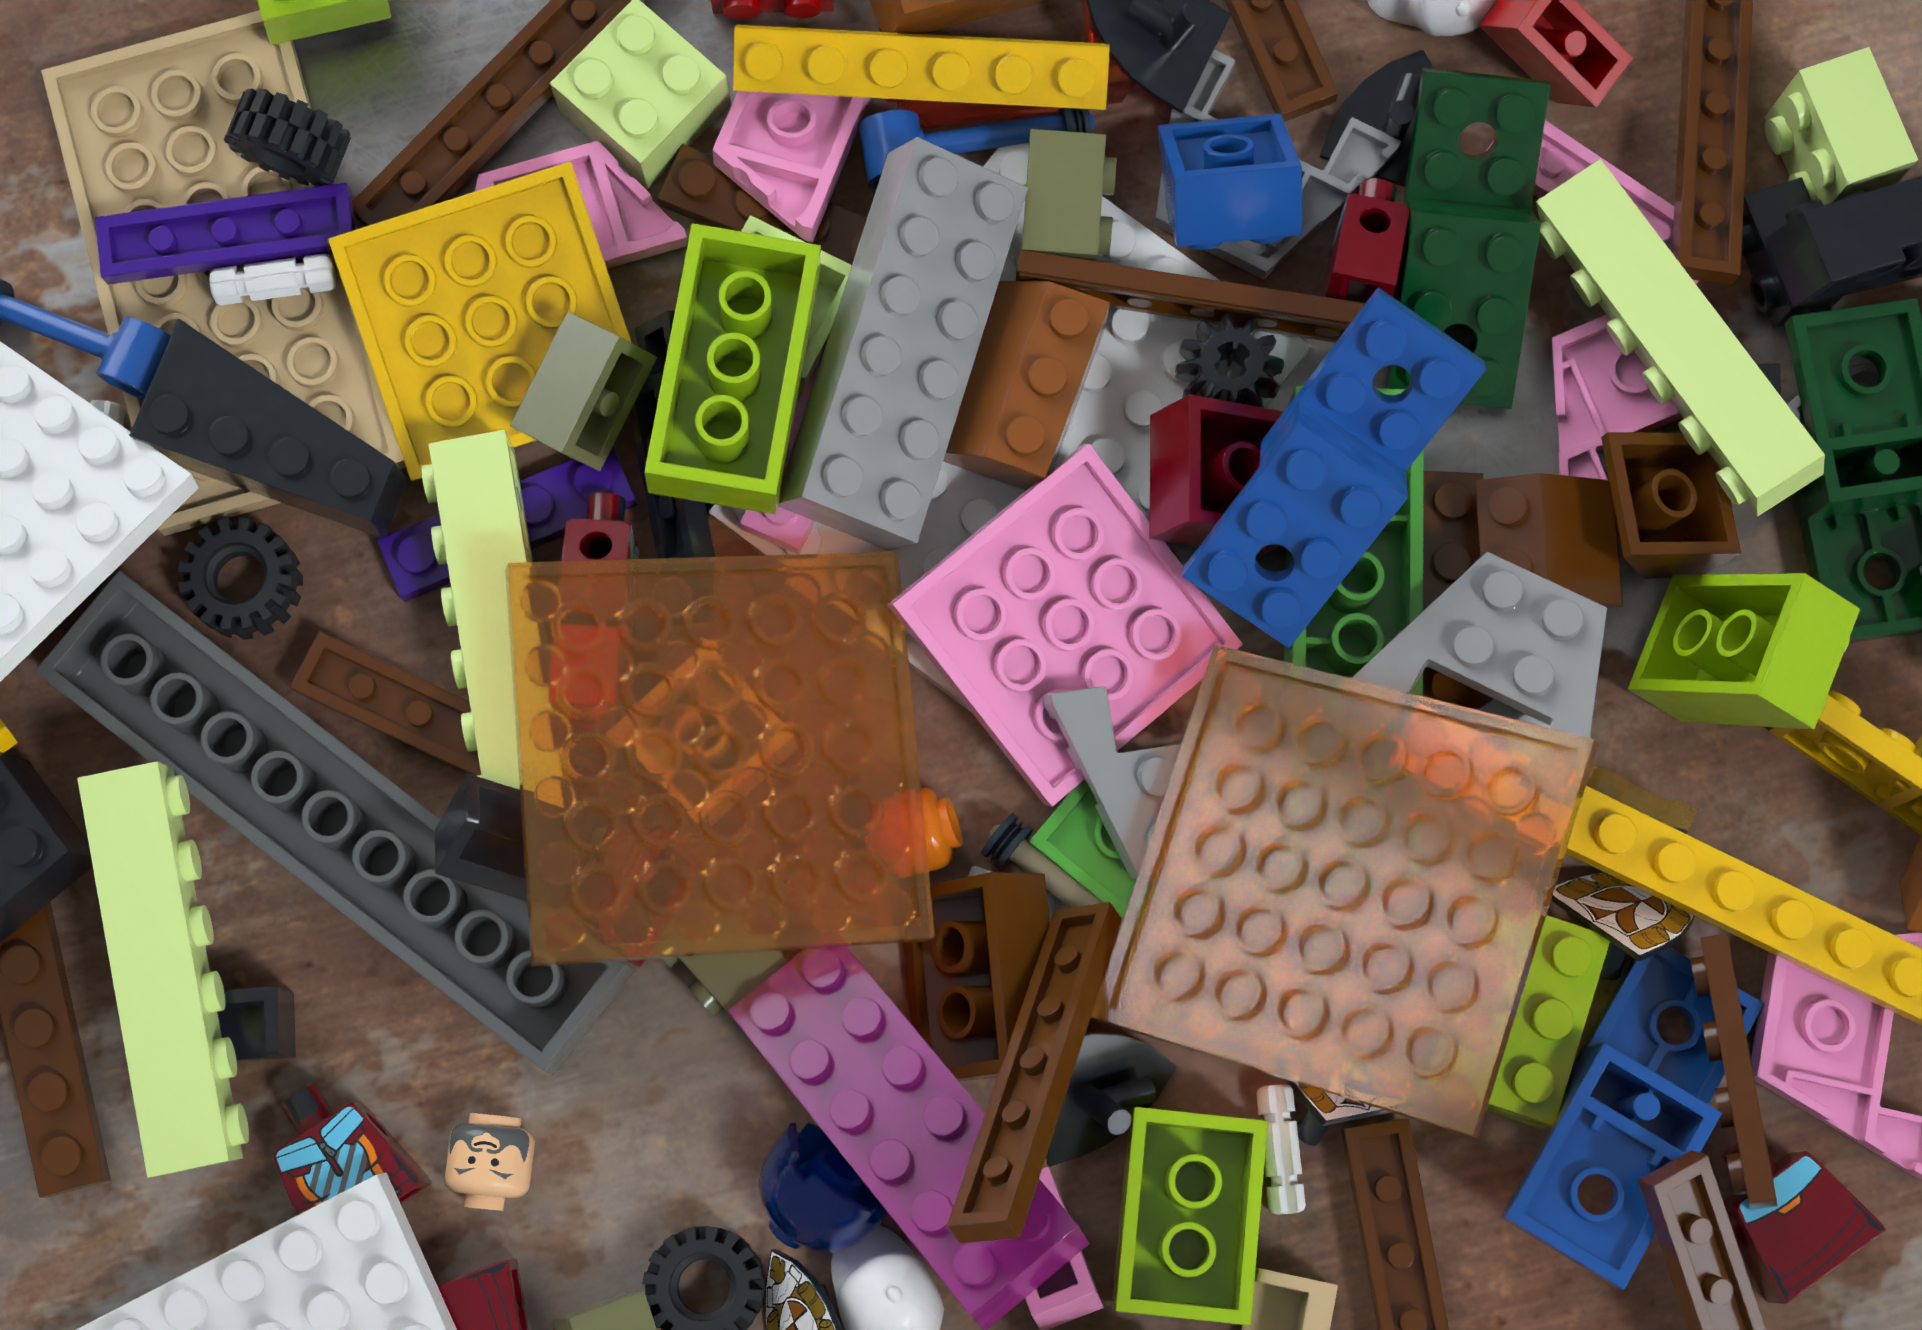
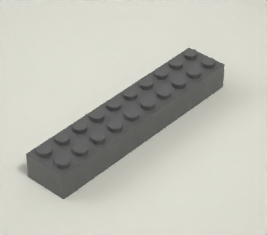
M120 570L35 670L37 674L149 762L158 761L173 767L175 776H183L188 792L543 1071L554 1075L634 973V970L556 909L435 874V828L440 821L438 817Z

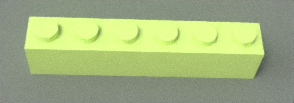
M1601 159L1536 201L1541 223L1539 235L1541 244L1553 259H1557L1561 255L1565 257L1575 273L1570 275V280L1582 300L1589 307L1599 303L1611 320L1605 326L1616 346L1625 356L1634 351L1645 365L1647 370L1642 373V377L1647 387L1660 404L1664 405L1671 401L1682 415L1684 420L1678 423L1682 434L1697 454L1701 455L1707 450L1721 468L1716 473V478L1724 492L1735 505L1738 506L1745 501L1756 517H1758L1823 475L1825 459L1823 451Z
M505 430L428 443L431 464L421 467L422 479L428 502H438L441 520L440 526L431 528V535L438 564H448L451 587L441 589V598L448 626H458L461 649L451 651V660L458 689H468L471 712L461 714L462 730L468 752L478 751L481 775H478V777L574 806L559 717L548 704L551 667L514 446Z
M158 761L77 778L147 1178L243 1159L241 1144H246L249 1141L248 1121L242 1104H234L229 1078L237 1075V1061L231 1039L229 1037L222 1038L217 1012L225 1009V993L219 973L217 971L210 972L205 946L213 944V926L207 907L205 905L198 906L194 880L201 879L202 866L194 840L186 841L182 815L190 813V798L186 782L182 775L175 776L173 767Z

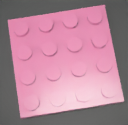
M1089 443L1077 448L1049 471L1045 479L1032 485L888 604V607L1045 806L1050 807L1054 806L1080 784L1085 777L1081 769L1076 770L1066 750L1069 745L1056 719L1051 720L1045 708L1043 696L1106 686L1116 751H1118L1243 645L1203 591L1182 577L1184 566L1167 544L1162 540L1149 539L1148 519Z

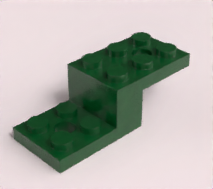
M1422 68L1403 204L1409 208V215L1400 261L1402 275L1398 301L1442 332L1453 324H1465L1474 330L1475 338L1468 350L1485 361L1486 370L1459 404L1512 409L1541 223L1531 210L1551 84L1548 80ZM1475 122H1483L1490 125L1494 131V141L1486 152L1479 155H1469L1461 150L1459 145L1460 135L1468 125ZM1388 365L1385 389H1406L1411 382L1409 372L1401 366Z
M1913 298L1791 316L1784 324L1807 432L1825 454L1823 475L1794 493L1810 575L1816 581L1860 608L1849 643L1921 633L1922 574L1919 568L1922 566V318L1918 299ZM1864 357L1874 363L1879 374L1876 386L1863 387L1852 380L1848 371V364L1851 358ZM1878 558L1890 566L1893 573V582L1888 590L1876 589L1866 581L1864 565L1867 559Z

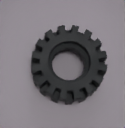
M250 88L246 92L243 91L224 141L229 144V148L233 152L242 153L241 158L248 162L258 163V167L267 172L272 170L279 173V177L289 180L291 177L299 184L309 186V183L317 187L333 184L351 140V134L348 130L342 128L343 125L339 121L327 119V113L320 109L312 110L308 108V103L299 99L297 102L291 101L287 95L276 92L274 96L266 89L259 88L256 91Z
M239 517V524H233L228 518L218 520L219 529L215 531L205 526L197 532L203 538L196 546L189 541L184 548V551L190 556L188 562L179 561L177 572L184 577L183 582H178L180 594L187 599L185 604L189 610L209 628L215 629L221 635L232 638V635L236 634L242 640L254 639L253 632L259 631L264 636L274 632L271 624L277 620L285 624L291 617L286 610L290 604L298 607L301 596L296 592L297 586H303V574L297 569L300 562L296 554L289 548V545L269 526L262 522L260 525H256L250 518ZM240 556H249L257 559L264 570V581L258 593L245 601H230L224 598L218 588V576L222 567L231 559Z
M694 1226L683 1229V1231L677 1234H672L663 1241V1245L658 1250L653 1252L649 1259L650 1265L648 1270L644 1272L642 1284H645V1295L656 1328L661 1330H747L752 1325L763 1304L765 1277H763L762 1264L758 1255H755L750 1248L751 1245L743 1238L724 1228ZM699 1260H710L718 1263L724 1268L730 1280V1293L726 1302L721 1308L712 1313H698L691 1310L684 1304L679 1293V1281L683 1271L690 1264Z

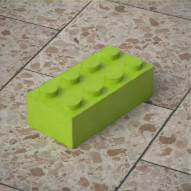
M692 223L644 471L648 493L777 515L820 276L821 245Z

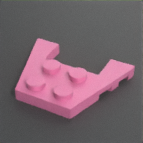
M1607 314L1552 337L1560 475L1608 480L1598 457V453L1604 451L1601 436L1607 432H1649L1683 418L1671 401L1662 405L1653 396L1642 377V373L1647 368L1633 351L1625 356L1616 346L1605 326L1606 323L1611 321Z
M1922 933L1895 935L1922 948ZM1768 952L1760 999L1765 1004L1757 1018L1751 1055L1755 1082L1915 1178L1922 1179V1116L1880 1106L1894 1012Z

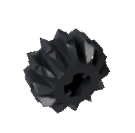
M1229 313L1221 316L1218 331L1205 321L1197 324L1195 330L1197 340L1184 339L1179 349V353L1186 361L1176 365L1175 378L1183 382H1189L1183 391L1182 398L1190 394L1264 408L1261 397L1274 399L1277 396L1280 385L1273 377L1281 374L1284 368V360L1282 358L1269 355L1277 342L1274 335H1265L1255 339L1253 336L1257 328V321L1254 318L1248 319L1245 322L1243 330L1234 329V320ZM1227 360V367L1231 366L1232 361L1236 362L1241 367L1239 376L1232 378V371H1228L1227 376L1221 375L1217 371L1220 361Z

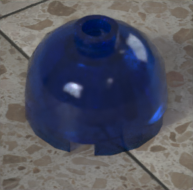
M796 1122L790 1123L774 1142L764 1159L758 1182L764 1211L771 1219L769 1222L771 1232L788 1247L798 1249L803 1246L813 1251L835 1253L861 1243L888 1215L883 1205L818 1125L807 1123L801 1132H797Z

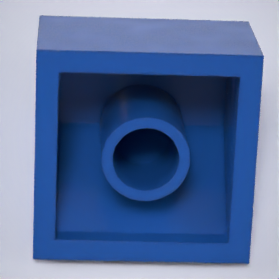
M1281 114L1158 125V140L1168 221L1176 247L1188 246L1195 250H1210L1225 242L1250 240L1258 244H1272L1281 241L1287 236L1302 235V165Z

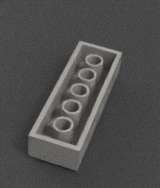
M919 137L888 153L783 477L778 507L886 550L918 543L1028 187Z

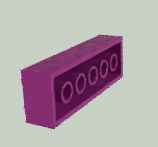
M829 928L728 1011L982 1330H988L1089 1245L1078 1224L1040 1179L1020 1238L961 1244L948 1229L947 1223L985 1112L832 928Z

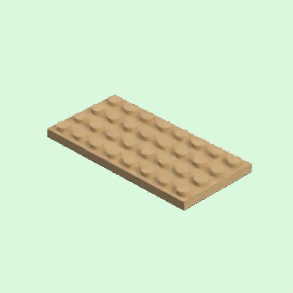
M259 10L41 70L108 334L112 335L118 331L125 316L147 322L172 335L177 321L180 319L393 460L399 469L406 468L333 254L329 255L335 265L337 279L336 287L330 291L310 293L309 287L302 288L303 292L301 295L251 301L250 295L243 296L242 303L228 305L216 304L210 290V271L110 285L101 278L95 217L315 187L311 183H309V186L299 184L291 177L289 180L279 177V173L270 170L267 172L259 168L258 163L248 162L241 158L242 153L233 152L229 148V144L224 141L243 91L246 92L247 89L252 88L256 91L259 88L266 89L274 96L276 92L287 95L291 101L297 102L299 99L308 103L307 107L312 109L294 42L288 41L270 46ZM303 258L296 259V263L304 262ZM244 266L236 267L237 271H244ZM123 392L131 426L133 427L144 400ZM185 469L192 474L199 489L158 528V531L167 536L281 502Z

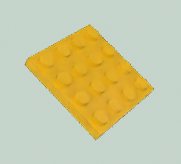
M571 161L328 239L411 481L421 479V467L431 464L428 443L500 430L506 431L514 448L538 441L511 427L510 424L567 311L632 343Z

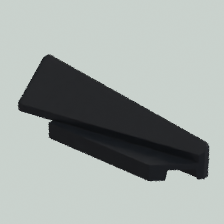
M667 310L635 328L638 347L656 356L657 359L630 411V418L671 627L707 624L714 621L711 573L716 557L709 527L707 503L648 493L644 471L675 310Z

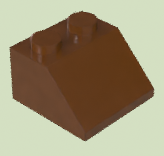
M1607 432L1601 436L1624 559L1645 579L1672 578L1673 575H1703L1741 554L1731 500L1716 478V473L1721 468L1708 450L1701 455L1697 454L1682 433Z
M1545 473L1475 480L1481 557L1486 552H1490L1607 608L1623 607L1617 518L1609 480Z

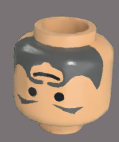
M469 1113L468 1123L459 1124L452 1129L444 1178L445 1184L450 1190L465 1193L464 1207L503 1211L505 1198H519L528 1192L535 1139L530 1132L520 1129L521 1118Z

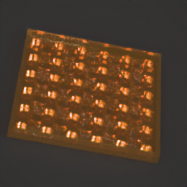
M898 552L517 562L507 564L505 576L532 967L929 941L935 937L906 630L903 623L888 607V604L902 593Z
M1214 645L1091 1017L1100 1022L1478 1139L1598 749L1597 743L1591 738Z

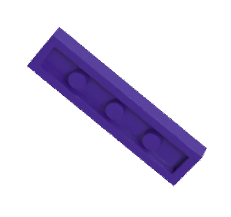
M347 183L95 217L101 278L108 285L211 271L220 267L235 265L240 267L244 266V264L293 257L298 259L322 253L333 254L328 239L356 230L352 193Z
M613 447L600 471L575 459H571L520 481L531 549L564 536L567 520L586 519L587 500L590 494L606 492L620 495L626 499L625 510L638 505ZM440 514L388 535L385 539L377 540L398 593L404 602L450 584L448 564H438L432 542L431 528L441 525Z

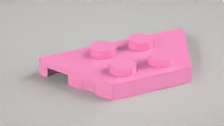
M737 91L712 150L714 165L799 237L813 243L858 132V125L864 117L871 98Z
M598 140L478 174L475 191L571 161L607 269L688 246L685 229L677 221L673 222L652 200L651 194L634 177H630L619 166L618 160Z

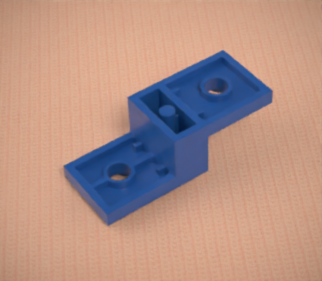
M1377 288L1261 441L1260 467L1184 565L1182 577L1290 648L1408 499L1406 471L1485 372V361L1386 292ZM1388 365L1401 366L1411 376V382L1406 390L1396 395L1381 393L1373 384L1375 374L1381 368ZM1278 544L1286 547L1292 553L1294 559L1286 569L1272 572L1263 569L1256 560L1257 553L1267 545Z
M1670 947L1642 961L1632 959L1573 1063L1559 1109V1115L1500 1217L1617 1289H1625L1655 1235L1638 1180L1691 1150L1700 1153L1722 1112L1710 1106L1709 1103L1715 1094L1714 1088L1719 1087L1725 1076L1723 1061L1709 1062L1702 1025L1704 1022L1715 1021L1711 995L1697 997L1691 959ZM1737 987L1747 1036L1765 1003ZM1666 1008H1675L1681 1011L1688 1020L1689 1033L1685 1041L1680 1045L1667 1043L1657 1031L1658 1016ZM1591 1174L1604 1178L1612 1190L1610 1206L1598 1215L1587 1212L1578 1200V1187L1581 1181Z

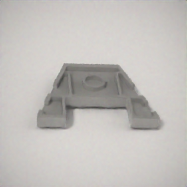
M1214 49L1183 113L1181 114L1172 108L1170 124L1218 120L1209 114L1234 70L1236 60ZM1351 117L1324 170H1319L1300 160L1302 165V235L1287 236L1281 241L1272 244H1258L1250 240L1225 242L1214 249L1205 251L1264 280L1345 204L1347 195L1356 194L1362 181L1373 178L1394 158L1401 141ZM1162 173L1154 226L1172 234L1168 221Z
M1486 552L1346 683L1342 690V699L1395 724L1424 668L1429 667L1548 724L1549 728L1525 772L1520 786L1576 812L1583 792L1607 607L1490 552Z
M1285 660L1223 670L1233 731L1232 736L1124 753L1116 751L1106 686L1043 696L1044 705L1051 720L1056 719L1069 745L1066 750L1076 770L1081 769L1098 803L1095 805V808L1131 880L1260 859L1287 670Z

